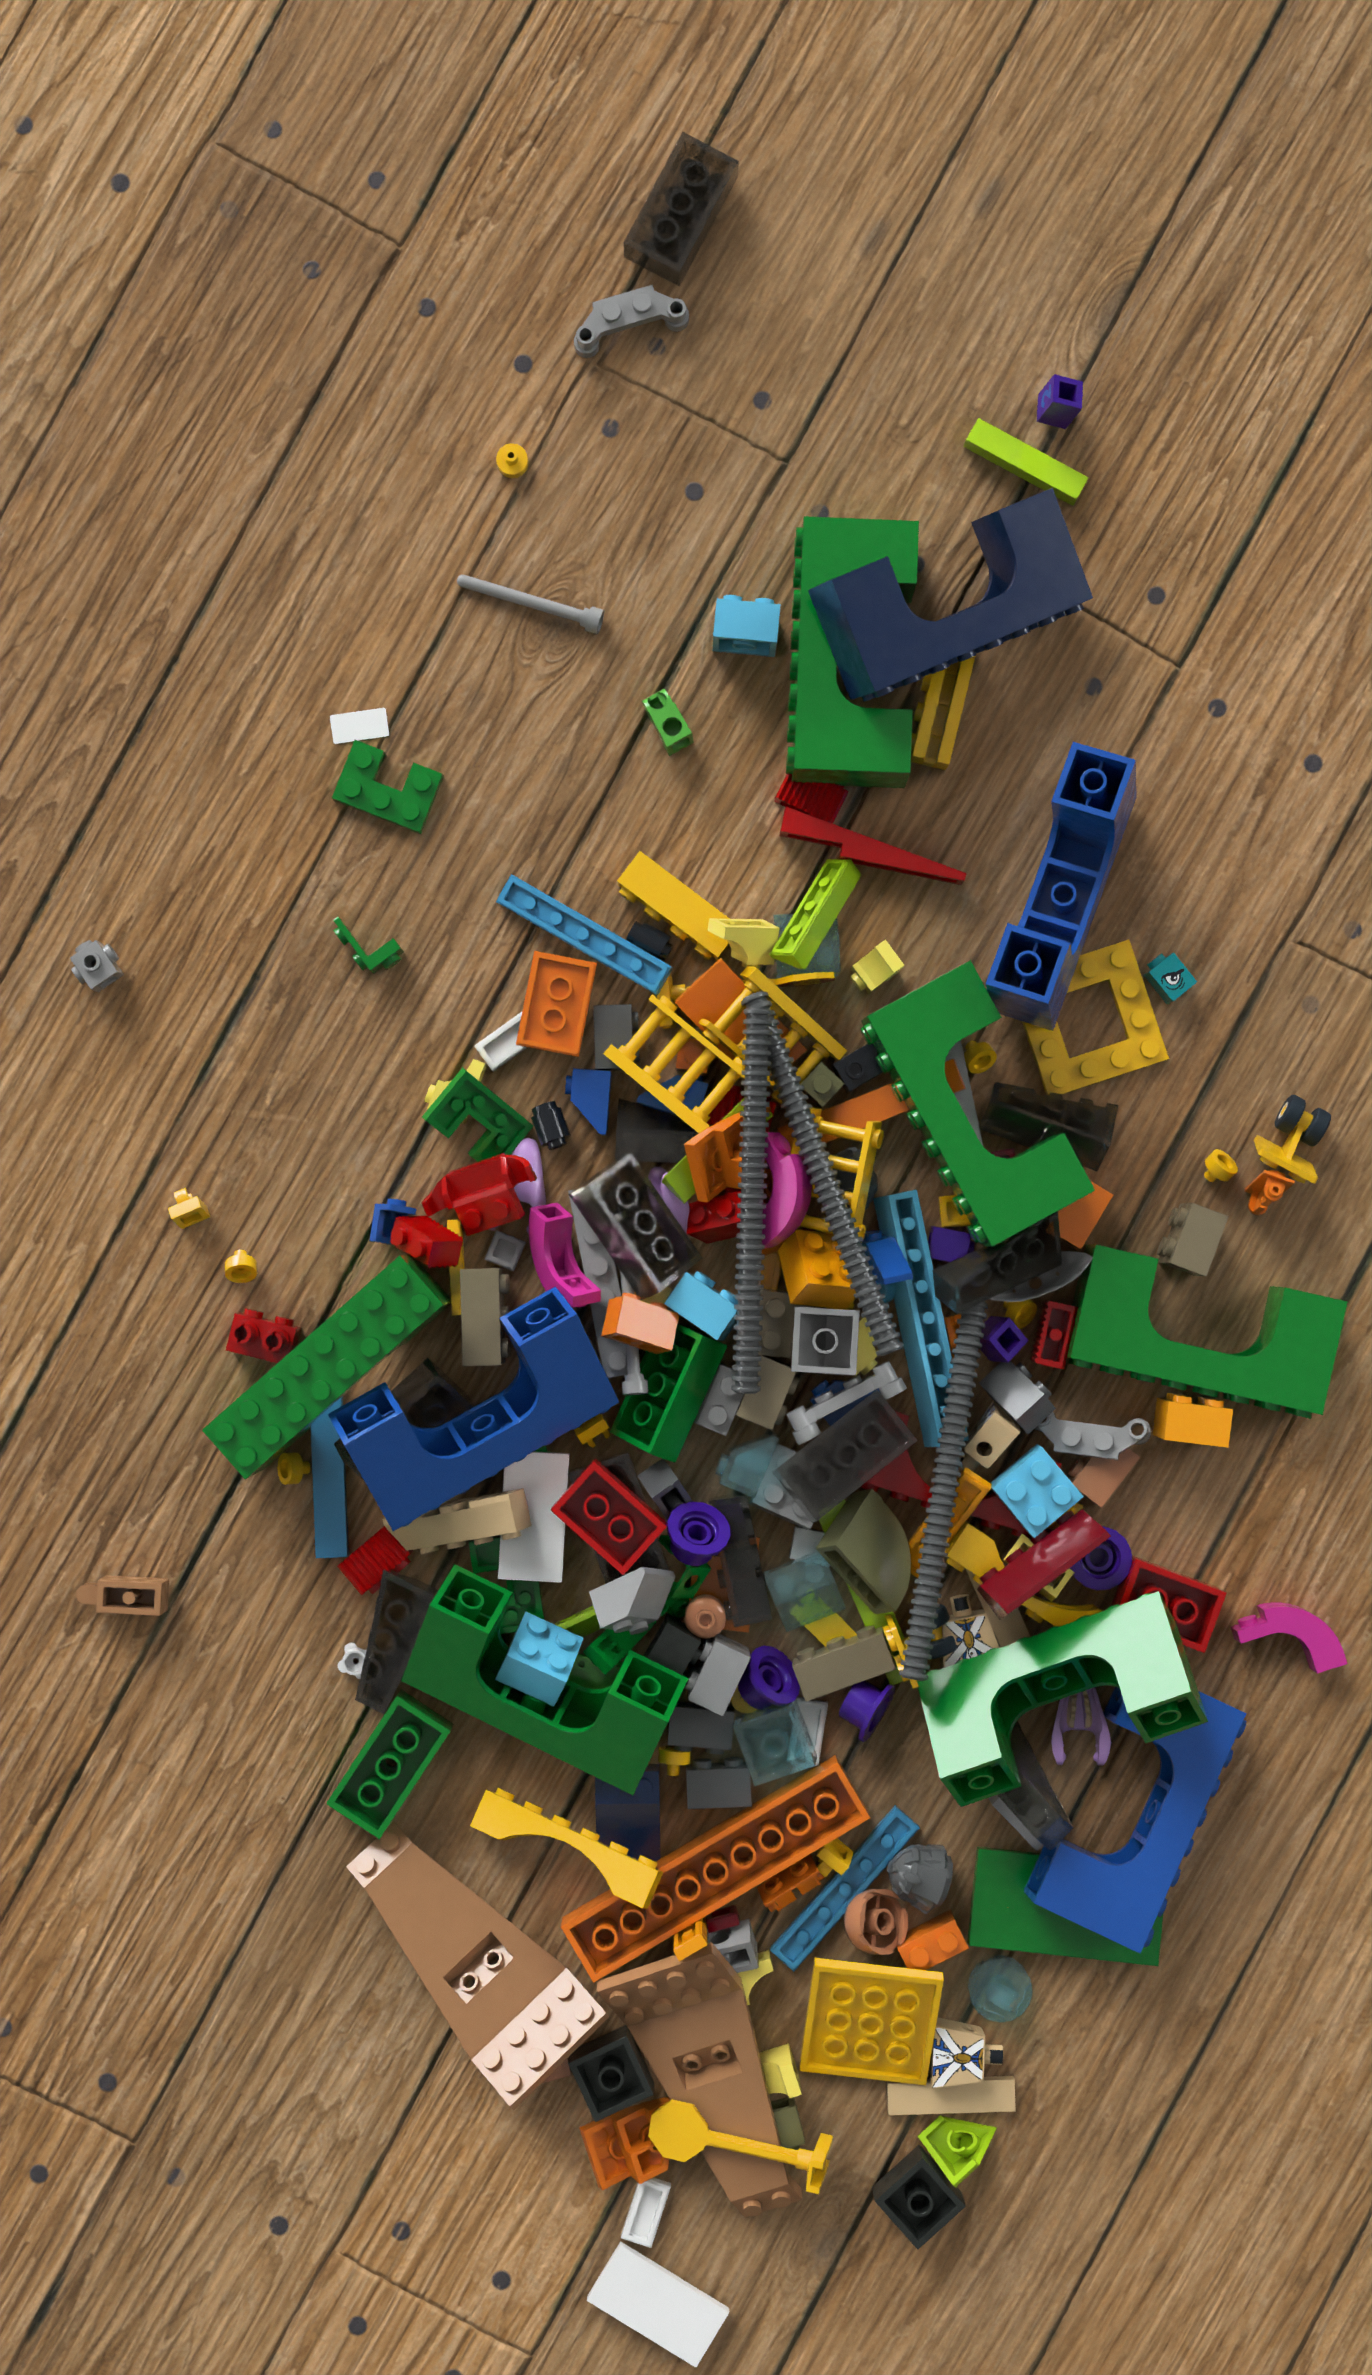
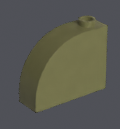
M873 1489L851 1493L815 1549L874 1614L895 1612L906 1594L911 1575V1554L906 1534L897 1517L883 1502L882 1497L874 1492Z

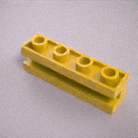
M976 656L956 662L934 674L924 676L921 690L926 691L924 703H917L913 721L919 723L916 734L912 733L911 762L942 770L948 768Z
M639 851L617 880V885L621 887L619 893L631 903L638 900L646 906L644 912L655 921L659 922L663 919L671 925L669 931L680 940L685 941L688 938L697 946L694 950L707 960L713 957L718 961L729 943L727 940L708 931L709 918H730Z

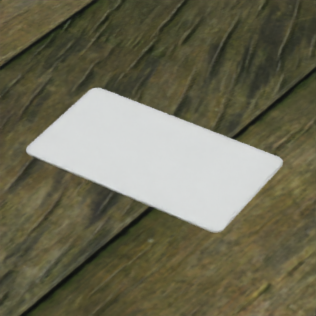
M385 708L330 716L334 744L389 736Z

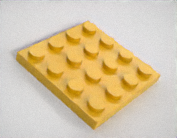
M815 1958L799 2071L926 2086L944 1982L943 1972Z

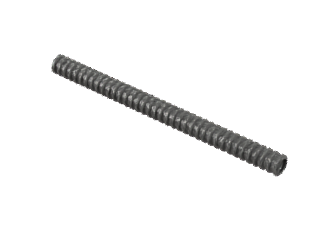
M764 991L748 995L741 1001V1005L746 1007V1009L747 1007H758L771 1010L772 1003L767 1001L766 998L769 995L768 992ZM772 1010V1015H769V1020H772V1025H769L772 1035L768 1036V1040L772 1041L771 1045H768V1051H771L768 1061H771V1066L767 1067V1071H770L772 1074L770 1080L775 1082L774 1090L779 1092L777 1095L778 1100L783 1102L780 1106L781 1109L786 1110L784 1117L785 1119L789 1118L788 1127L793 1128L794 1132L791 1135L797 1139L795 1145L801 1149L799 1155L805 1159L802 1163L803 1166L808 1167L806 1174L811 1175L810 1184L815 1185L813 1192L819 1196L817 1202L818 1204L822 1203L823 1208L820 1210L827 1216L824 1220L830 1224L828 1231L834 1234L832 1241L837 1242L835 1249L841 1253L839 1259L840 1261L844 1260L845 1265L842 1267L849 1273L846 1277L852 1281L850 1287L856 1291L854 1298L859 1299L860 1303L857 1306L863 1310L861 1316L862 1318L866 1317L867 1322L865 1326L871 1330L868 1333L869 1337L873 1336L874 1341L872 1344L878 1348L876 1355L882 1357L902 1349L904 1343L899 1342L898 1337H900V1333L895 1332L894 1328L897 1325L892 1323L890 1319L893 1317L892 1313L888 1314L887 1309L889 1305L883 1301L886 1298L885 1294L880 1293V1289H882L881 1284L877 1285L876 1283L878 1276L873 1275L872 1272L875 1268L873 1265H869L868 1261L871 1258L866 1256L865 1251H867V1248L861 1244L863 1237H859L857 1234L860 1230L859 1227L855 1228L854 1226L856 1219L851 1218L852 1209L847 1208L846 1205L849 1201L843 1197L845 1194L844 1189L840 1190L839 1185H841V1181L835 1177L838 1174L837 1170L833 1171L832 1169L834 1163L828 1159L830 1152L825 1151L826 1142L821 1141L823 1134L822 1132L818 1133L819 1124L814 1123L816 1116L810 1112L812 1106L806 1102L808 1095L803 1094L805 1090L804 1085L799 1084L801 1077L796 1076L797 1067L792 1066L794 1059L788 1055L790 1049L785 1048L787 1041L781 1037L783 1031L778 1029L779 1021L774 1019L776 1013Z
M747 1007V1009L743 1010V1013L747 1014V1018L743 1020V1024H746V1029L743 1030L746 1040L742 1042L743 1045H746V1050H742V1055H745V1060H742V1065H745V1070H742V1075H745V1081H741V1085L744 1086V1091H741V1096H744V1101H741L744 1111L740 1112V1116H743V1121L740 1122V1126H743V1132H740L743 1142H739V1146L742 1147V1152H739V1157H742V1162H739L742 1172L738 1173V1177H741V1182L738 1183V1187L741 1188V1193H738L741 1203H738L737 1207L741 1208L740 1213H737V1218H740V1223H737L740 1233H737L736 1238L740 1239V1242L736 1244V1248L739 1249L736 1259H739V1263L736 1264L735 1268L739 1269V1274H735V1279H738V1284H735V1289L738 1290V1294H735V1299L738 1300V1304L734 1305V1309L737 1310V1314L734 1315V1319L737 1320L734 1330H737V1334L733 1335V1339L736 1340V1344L733 1345V1350H736L733 1360L736 1361V1364L732 1366V1370L735 1371V1375H732V1380L735 1381V1385H732V1390L736 1393L754 1394L761 1390V1386L757 1384L761 1381V1376L758 1375V1372L761 1371V1366L758 1365V1361H761L762 1356L758 1355V1352L762 1351V1346L759 1345V1341H762V1336L759 1335V1331H762L763 1327L759 1325V1321L763 1320V1316L760 1315V1311L763 1310V1305H760V1301L763 1300L760 1290H764V1285H761V1280H764V1275L761 1274V1270H764V1265L761 1264V1260L765 1259V1255L762 1254V1250L765 1249V1244H762V1239H765L762 1229L766 1228V1224H763V1219H766V1214H763V1209H766L763 1199L767 1198V1194L764 1193V1188H767V1184L764 1183V1178H767L764 1168L768 1167V1163L764 1162L765 1158L768 1157V1153H765V1148L768 1147L765 1137H769V1133L765 1131L766 1127H769V1122H766V1117H769L766 1107L770 1106V1102H766V1099L770 1096V1092H767V1086H770L767 1076H770L771 1072L767 1071V1067L771 1066V1061H768V1056L771 1055V1051H768V1045H771L772 1041L768 1040V1036L772 1035V1031L769 1030V1025H772V1020H769L772 1010H769V1008Z
M964 1298L960 1301V1305L963 1308L959 1309L958 1314L961 1315V1319L957 1320V1324L960 1326L955 1331V1334L958 1335V1338L954 1339L956 1349L952 1350V1354L955 1357L950 1361L953 1364V1368L949 1369V1374L952 1375L947 1380V1383L950 1384V1387L946 1388L945 1392L948 1394V1398L944 1399V1403L947 1405L942 1410L945 1418H941L943 1428L939 1429V1433L942 1436L937 1441V1443H940V1448H936L938 1458L934 1459V1463H937V1466L932 1471L935 1473V1478H931V1483H934L933 1488L929 1489L932 1497L928 1498L927 1501L930 1503V1508H926V1513H929V1515L924 1520V1523H927V1527L923 1528L925 1538L921 1539V1543L924 1546L919 1550L922 1558L918 1559L920 1569H916V1573L919 1576L914 1581L917 1584V1588L913 1589V1594L916 1595L915 1599H911V1604H914V1607L909 1611V1614H912V1619H908V1624L911 1625L910 1630H906V1634L909 1637L904 1642L907 1645V1649L903 1650V1655L906 1656L905 1660H901V1665H904V1668L899 1672V1675L903 1678L919 1681L928 1680V1675L925 1674L926 1670L930 1669V1665H927L928 1659L931 1660L932 1658L929 1650L933 1649V1645L930 1643L931 1639H935V1634H932V1631L937 1627V1624H934V1619H938L936 1608H940L937 1600L942 1596L939 1593V1588H943V1583L940 1582L941 1578L945 1577V1573H942L943 1568H946L947 1565L944 1563V1558H948V1553H945L946 1548L950 1547V1543L947 1542V1539L951 1538L952 1534L949 1532V1527H953V1523L950 1520L951 1517L954 1518L955 1516L952 1508L956 1507L957 1503L954 1502V1497H958V1493L955 1490L960 1485L957 1482V1477H961V1472L958 1471L959 1467H963V1463L960 1462L961 1457H964L965 1454L962 1452V1447H966V1443L963 1441L968 1436L965 1428L969 1427L970 1423L967 1422V1418L971 1417V1413L968 1410L973 1405L970 1402V1398L974 1397V1393L971 1391L972 1388L976 1387L973 1379L977 1378L978 1374L975 1372V1368L979 1367V1363L976 1361L981 1356L978 1349L982 1348L980 1339L984 1337L981 1330L985 1329L986 1325L983 1323V1319L987 1318V1314L984 1311L989 1307V1304L985 1301L972 1298Z

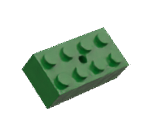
M678 1323L672 1351L660 1354L645 1352L640 1363V1373L644 1374V1380L648 1381V1394L626 1395L610 1433L651 1455L676 1463L727 1345Z
M401 1689L326 1804L380 1839L445 1741L454 1724ZM386 1758L395 1760L397 1765H388Z

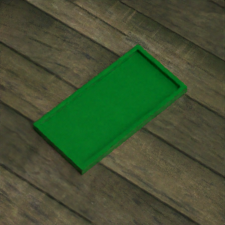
M977 1846L967 1939L969 1946L1150 1966L1159 1965L1163 1914L1161 1917H1156L1152 1929H1154L1153 1938L1148 1947H1143L1140 1954L1031 1901L1025 1894L1024 1889L1040 1853Z

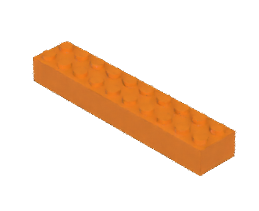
M834 1755L819 1764V1766L812 1768L753 1803L752 1807L743 1809L657 1860L656 1869L662 1871L663 1875L648 1909L640 1908L613 1895L611 1889L563 1916L561 1929L594 1983L870 1819L868 1809L837 1756Z

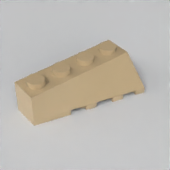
M524 1488L444 1502L437 1509L428 1511L414 1519L409 1525L400 1527L395 1531H392L386 1518L382 1519L387 1530L407 1551L420 1549V1554L439 1550L438 1545L443 1544L447 1545V1549L462 1547L466 1545L467 1540L473 1539L475 1545L493 1541V1536L501 1535L502 1540L513 1539L521 1536V1530L532 1526Z

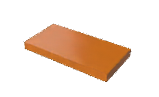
M720 958L675 1000V1003L704 1032L705 1029L699 1024V1021L703 1018L715 1024L746 988L744 986L745 982ZM743 1011L724 1032L736 1045L745 1037L743 1030L746 1029V1024H743V1020L747 1016ZM777 1018L776 1020L779 1021L777 1027L782 1029L783 1034L781 1037L784 1038L790 1030ZM798 1040L788 1055L793 1057L795 1062L807 1051V1048ZM721 1043L717 1045L731 1060L735 1059L736 1056Z

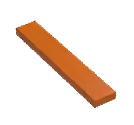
M955 1059L946 1061L945 1076L953 1093L965 1090L966 1087ZM893 1082L822 1110L820 1117H823V1121L865 1129L867 1121L884 1122L909 1112V1109L904 1101L899 1102L890 1086L894 1084ZM787 1124L777 1129L788 1140L792 1151L794 1138L791 1133L794 1131ZM823 1134L821 1141L828 1144L841 1137Z

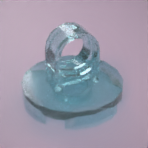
M998 1955L985 1962L984 1960L979 1962L971 1972L968 1983L972 2004L976 2011L987 2020L999 2023L1012 2021L1021 2016L1030 2005L1033 1993L1031 1979L1023 1965L1013 1958Z

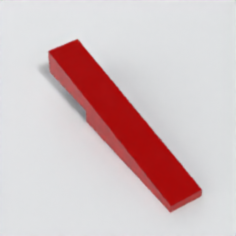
M785 806L779 835L781 837L841 848L839 859H851L857 865L962 885L965 881V872Z

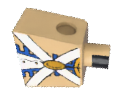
M993 1401L969 1431V1440L964 1441L966 1447H962L965 1454L960 1459V1462L963 1463V1467H959L961 1471L964 1467H967L974 1472L980 1464L987 1469L990 1468L1020 1433L1019 1425L996 1402ZM980 1442L989 1443L987 1447L978 1446Z
M968 1594L950 1597L953 1615H949L950 1619L942 1626L943 1638L953 1636L957 1649L946 1656L940 1657L941 1669L954 1665L959 1660L970 1659L982 1655L990 1649L999 1648L986 1612L983 1609L972 1611Z
M937 2017L929 2067V2079L932 2088L982 2082L984 2080V2064H1003V2046L985 2044V2034L982 2027Z

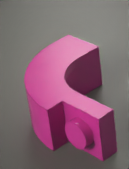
M768 1132L769 1137H765V1142L768 1143V1147L765 1148V1153H768V1157L765 1159L773 1176L772 1194L766 1204V1209H763V1214H766L763 1224H766V1228L762 1229V1234H765L762 1244H765V1248L775 1247L797 1230L808 1211L812 1193L811 1175L806 1174L808 1167L803 1166L802 1163L805 1160L804 1157L799 1154L790 1153V1144L780 1132Z
M558 1202L532 1207L529 1210V1242L535 1269L545 1291L556 1286L572 1308L585 1307L587 1304L600 1302L601 1290L583 1274L573 1253V1216Z
M1281 1602L1257 1605L1259 1618L1256 1615L1240 1618L1237 1625L1230 1627L1234 1639L1241 1644L1274 1633L1294 1635L1303 1647L1309 1668L1317 1674L1348 1664L1341 1643L1332 1629L1320 1618L1292 1604Z

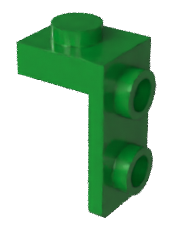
M340 917L333 919L338 926L333 931L344 946L348 943L352 945L356 951L352 957L363 971L368 968L375 974L383 967L385 970L392 968L401 960L399 955L404 951L394 938L368 956Z
M656 1621L647 1624L648 1629L646 1631L633 1635L629 1631L614 1633V1630L606 1629L583 1653L606 1675L656 1624Z

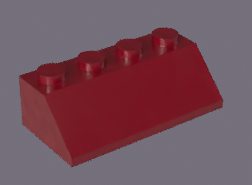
M1083 1509L1076 1514L1069 1510L1056 1520L1059 1527L1051 1533L1045 1529L1038 1536L1032 1538L1030 1541L1033 1543V1546L1027 1551L1023 1552L1021 1548L1017 1549L1005 1559L1008 1565L999 1572L993 1567L979 1579L983 1584L977 1590L999 1620H1002L1105 1542L1111 1535Z

